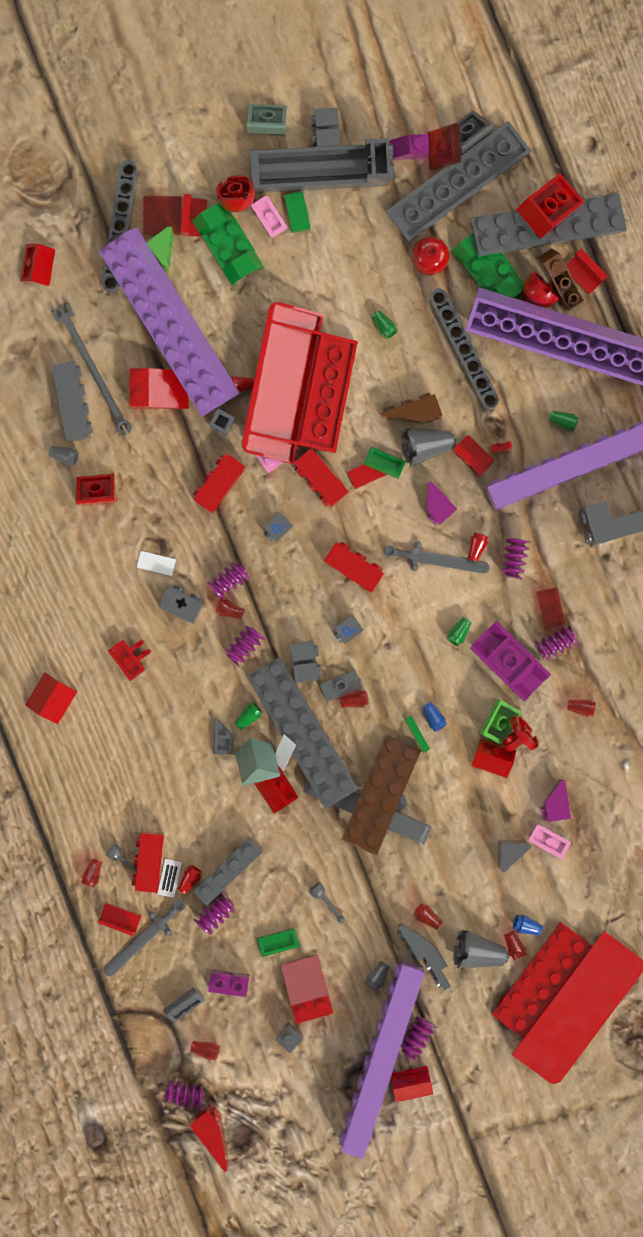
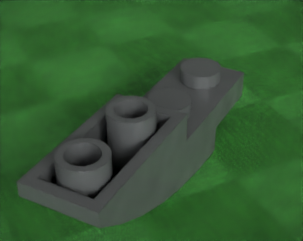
M399 924L400 930L397 933L402 942L406 940L410 946L407 950L412 959L416 957L420 961L425 958L426 960L423 962L428 971L432 970L435 977L433 980L437 987L440 988L442 986L444 991L449 989L451 986L442 972L448 965L438 950L420 933L404 924Z

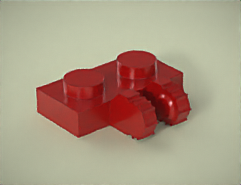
M122 639L107 650L129 681H132L146 671L140 661L148 656L151 650L143 651L138 657L133 653L134 650L140 648L145 643L143 639L131 647Z

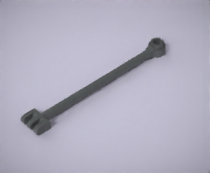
M69 303L65 304L67 312L63 310L62 306L58 307L61 312L59 316L54 309L51 311L57 323L64 322L115 417L118 433L126 435L125 430L120 429L122 424L127 425L126 430L130 433L132 430L131 423L123 418L70 319L71 316L75 315Z

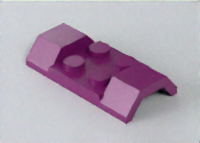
M495 621L470 647L524 702L551 676L498 621Z

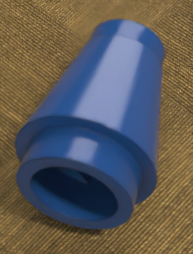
M432 702L422 707L428 725L434 732L447 725L446 718Z
M524 914L516 915L512 926L517 933L538 936L543 929V925Z

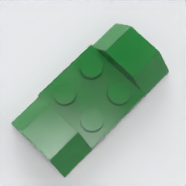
M220 203L201 212L192 220V223L231 286L250 273L264 268L236 218L233 217L231 212L225 210Z
M473 233L462 240L451 251L479 288L511 298L523 292V280L503 253L477 257Z

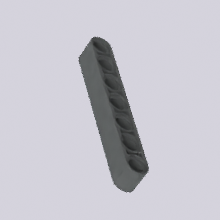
M131 160L123 161L119 168L107 245L130 230L138 180L137 166ZM132 167L134 171L132 174L127 175L124 173L125 169ZM124 186L131 187L128 193L121 192ZM125 204L128 206V209L125 212L118 211L120 205ZM119 223L125 224L124 229L121 231L115 230L116 225ZM104 261L102 285L108 293H116L120 289V285ZM114 279L116 284L113 287H107L106 283L108 280Z
M435 289L430 295V305L481 407L484 410L491 411L499 403L498 395L447 293L443 289ZM437 294L441 295L444 301L436 303L433 297ZM450 312L452 318L445 320L442 317V313ZM454 328L458 329L461 335L453 337L450 331ZM467 346L469 353H460L459 347ZM471 362L475 363L478 367L474 372L470 371L467 367ZM477 380H484L486 387L483 389L476 386ZM488 396L492 397L495 401L494 405L488 406L484 401L485 398Z
M307 781L303 792L318 798L311 784ZM353 792L333 805L353 813L360 795ZM395 811L388 830L425 845L432 829L431 826Z

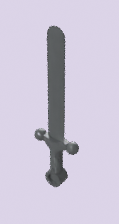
M420 541L414 543L415 549L413 552L395 549L393 546H387L384 549V554L387 557L401 556L411 559L413 564L410 568L412 571L418 569L417 562L477 573H487L489 571V565L486 562L419 551V548L422 546Z
M182 899L176 900L173 907L161 918L157 917L155 912H149L148 916L154 922L104 968L105 975H114L161 930L164 931L166 936H170L172 932L171 929L167 928L166 923L176 913L184 910L186 906L185 901Z

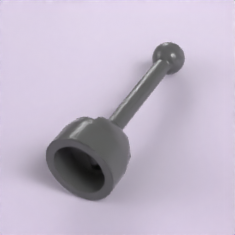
M114 844L106 856L113 861L122 860L137 872V867L122 856V849L117 844Z
M318 882L308 892L314 898H322L336 915L338 922L343 923L345 917L340 915L324 896L325 888L322 883Z

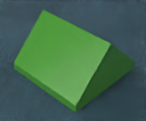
M167 227L147 242L166 273H169L175 236L172 227Z
M495 699L478 733L502 744L503 740L513 732L510 719L515 715L520 717L522 712L499 699Z

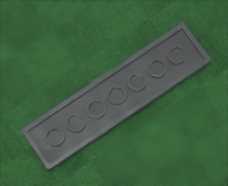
M507 121L389 208L386 214L409 243L529 155L531 150L511 123Z
M618 193L583 199L584 204L541 239L517 211L471 218L470 222L477 257L626 232L627 228L620 195Z
M280 657L247 676L281 736L283 737L285 734L296 744L292 754L324 808L327 809L357 791L358 787Z

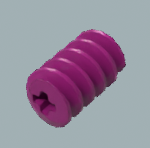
M509 538L506 542L511 546H505V550L509 553L503 554V557L508 561H502L501 564L506 568L500 569V572L506 577L523 580L518 574L525 572L520 566L526 565L522 558H528V555L523 553V551L529 550L525 543L531 542L518 538Z
M238 559V565L231 563L232 570L227 567L224 568L225 575L218 572L220 579L213 576V584L206 581L217 597L219 596L224 599V592L231 594L230 587L236 590V582L243 585L242 578L247 581L250 580L247 571Z
M569 624L568 629L564 626L561 627L562 633L555 630V637L552 634H548V640L542 637L541 644L538 641L534 642L542 659L545 657L550 661V654L558 657V650L564 654V647L571 650V643L576 647L578 646L577 638Z
M247 625L245 626L247 633L240 631L239 633L242 638H234L237 644L230 642L231 650L224 649L226 655L239 668L238 661L245 663L243 656H251L248 650L255 652L254 644L260 646L259 639L266 640L253 627Z
M221 892L222 899L215 897L216 905L211 902L209 903L211 910L204 908L205 915L198 913L200 920L194 919L197 925L210 935L213 934L212 928L218 929V923H224L223 917L228 919L230 917L229 912L235 913L233 902L223 892Z
M416 1016L415 1019L418 1021V1024H411L414 1031L407 1030L410 1037H403L406 1044L401 1043V1048L405 1055L418 1061V1057L415 1054H422L420 1048H426L424 1041H430L428 1034L434 1035L435 1032L432 1028L437 1029L438 1027L427 1019Z
M170 1079L166 1087L164 1100L168 1098V1104H171L175 1099L176 1106L183 1101L184 1108L190 1103L192 1110L198 1105V1111L201 1112L205 1092H203V1086L196 1090V1086L193 1084L188 1089V1082L181 1087L179 1080L173 1085V1079Z

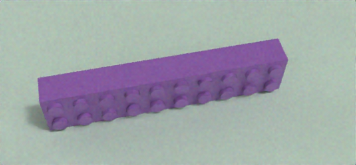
M138 228L126 231L101 249L99 253L200 415L203 417L238 395L239 391Z
M478 289L465 331L643 386V338L486 289Z
M643 421L633 424L629 427L630 430L628 431L623 428L614 432L610 438L607 435L594 441L595 444L590 445L589 442L583 444L575 452H572V450L563 452L559 455L558 459H554V457L548 458L541 463V466L537 467L536 464L528 466L521 474L518 471L513 472L505 477L506 480L501 481L498 478L489 482L485 492L492 510H498L642 452Z
M401 960L400 964L396 963L393 971L395 979L394 982L389 983L387 990L389 998L388 1001L384 1000L381 1008L383 1016L382 1019L378 1018L375 1026L376 1037H372L369 1044V1052L371 1053L370 1056L366 1055L364 1059V1074L359 1075L357 1081L358 1092L353 1093L351 1099L352 1110L347 1112L345 1118L346 1129H342L339 1136V1145H341V1152L364 1159L425 973L422 966Z

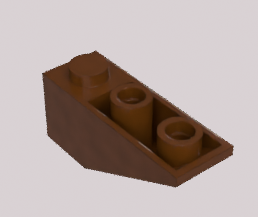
M551 248L536 258L545 277L568 311L584 301L558 251Z
M430 393L419 396L420 399L414 402L412 399L406 400L401 403L402 406L394 408V405L383 409L384 412L380 414L381 418L418 424H426L438 420L443 415L436 395H430Z

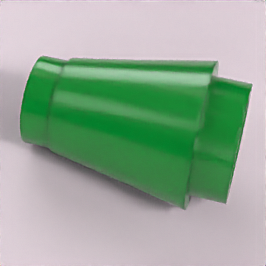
M380 310L373 314L372 319L382 337L390 339L398 332L397 325Z
M553 410L549 421L567 432H574L579 417H576L575 414Z
M462 617L447 632L448 636L446 639L455 646L463 644L472 622Z
M251 702L245 706L234 723L239 729L243 730L261 718L260 715L263 712L254 702Z

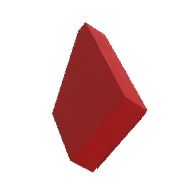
M506 441V443L492 444L489 447L490 454L510 452L512 442Z
M364 464L347 472L355 490L387 476V474Z

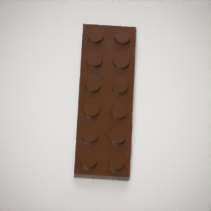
M389 735L385 736L341 838L342 841L377 856L421 752L420 749Z

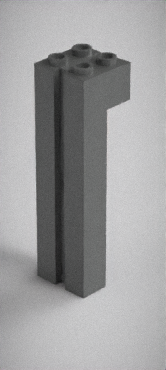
M389 138L365 140V145L250 151L251 174L255 193L389 186L390 180H393L394 164H390L393 156V145H389Z
M605 501L581 509V514L578 515L581 526L584 525L586 530L584 533L585 541L587 544L590 543L591 547L643 532V510L612 519L608 503Z

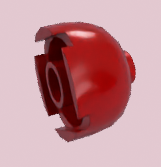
M243 175L227 177V181L223 184L221 181L216 188L219 203L229 212H242L248 209L255 199L253 181H249L248 177Z
M429 236L422 238L416 243L412 250L411 259L418 272L423 275L434 276L445 270L449 263L450 253L443 240Z
M534 271L524 281L523 293L525 298L523 300L527 303L549 308L560 298L550 284H547L543 280L544 278Z

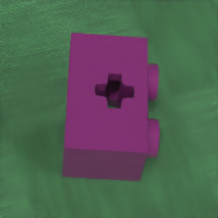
M212 969L208 992L246 997L250 975Z

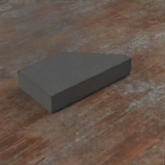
M214 718L213 754H233V734L218 718Z

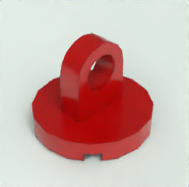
M517 715L511 718L510 724L514 731L503 740L501 746L507 752H512L522 744L530 750H535L539 747V740L537 736H532L531 732L533 731L529 724Z

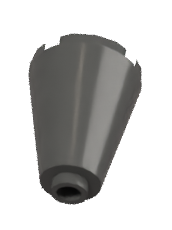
M405 428L402 430L401 438H405V444H402L403 454L407 464L410 463V467L453 450L454 445H456V436L449 430Z
M467 930L459 932L456 938L459 940V944L454 946L453 953L456 968L503 966L508 962L509 952L506 947Z

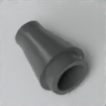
M51 446L49 457L71 466L76 465L79 451L75 450L74 447Z
M380 961L366 977L365 984L378 991L380 987H383L390 966Z

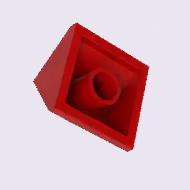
M114 473L76 477V505L79 507L117 503Z
M44 672L25 706L39 716L59 724L78 691Z

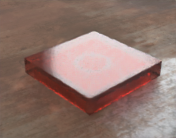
M453 123L427 132L429 170L435 171L461 162L459 124Z
M143 196V235H157L167 227H172L174 235H181L182 196Z

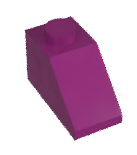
M428 134L406 135L389 140V145H393L392 160L428 159Z
M430 481L427 485L426 512L429 514L427 518L432 524L435 525L437 523L440 526L457 508Z
M563 779L557 782L543 801L544 806L541 807L542 818H546L547 822L571 819L566 782Z

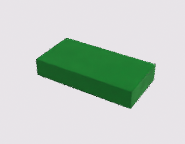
M303 191L284 195L292 234L311 230Z
M372 446L364 461V465L396 479H399L406 461Z
M413 717L405 718L404 720L422 752L429 751L430 748Z
M295 928L257 938L262 957L299 947Z

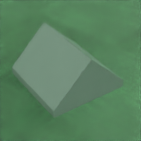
M249 104L247 117L248 134L286 136L287 106Z
M249 738L235 753L243 786L280 776L272 743Z

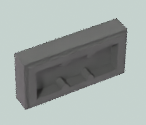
M355 670L320 684L327 702L362 688Z
M193 987L164 1008L163 1011L175 1023L203 1003L205 999Z

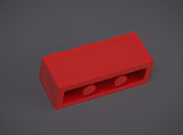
M312 448L294 462L296 467L294 471L300 478L304 476L308 480L306 485L313 493L317 491L320 494L319 500L325 507L329 505L332 508L349 494L345 486Z
M228 453L218 458L215 463L217 465L215 470L208 472L204 478L205 484L202 487L198 486L193 493V496H195L193 500L211 514L216 511L246 469V466Z
M341 541L339 544L336 542L323 562L372 593L384 575L382 572L383 568L374 562L372 565L366 562L367 558L361 553L357 552L354 554L351 552V547Z
M141 831V836L136 838V847H139V854L134 856L133 866L137 867V873L132 874L131 886H135V891L158 893L164 842L163 833Z

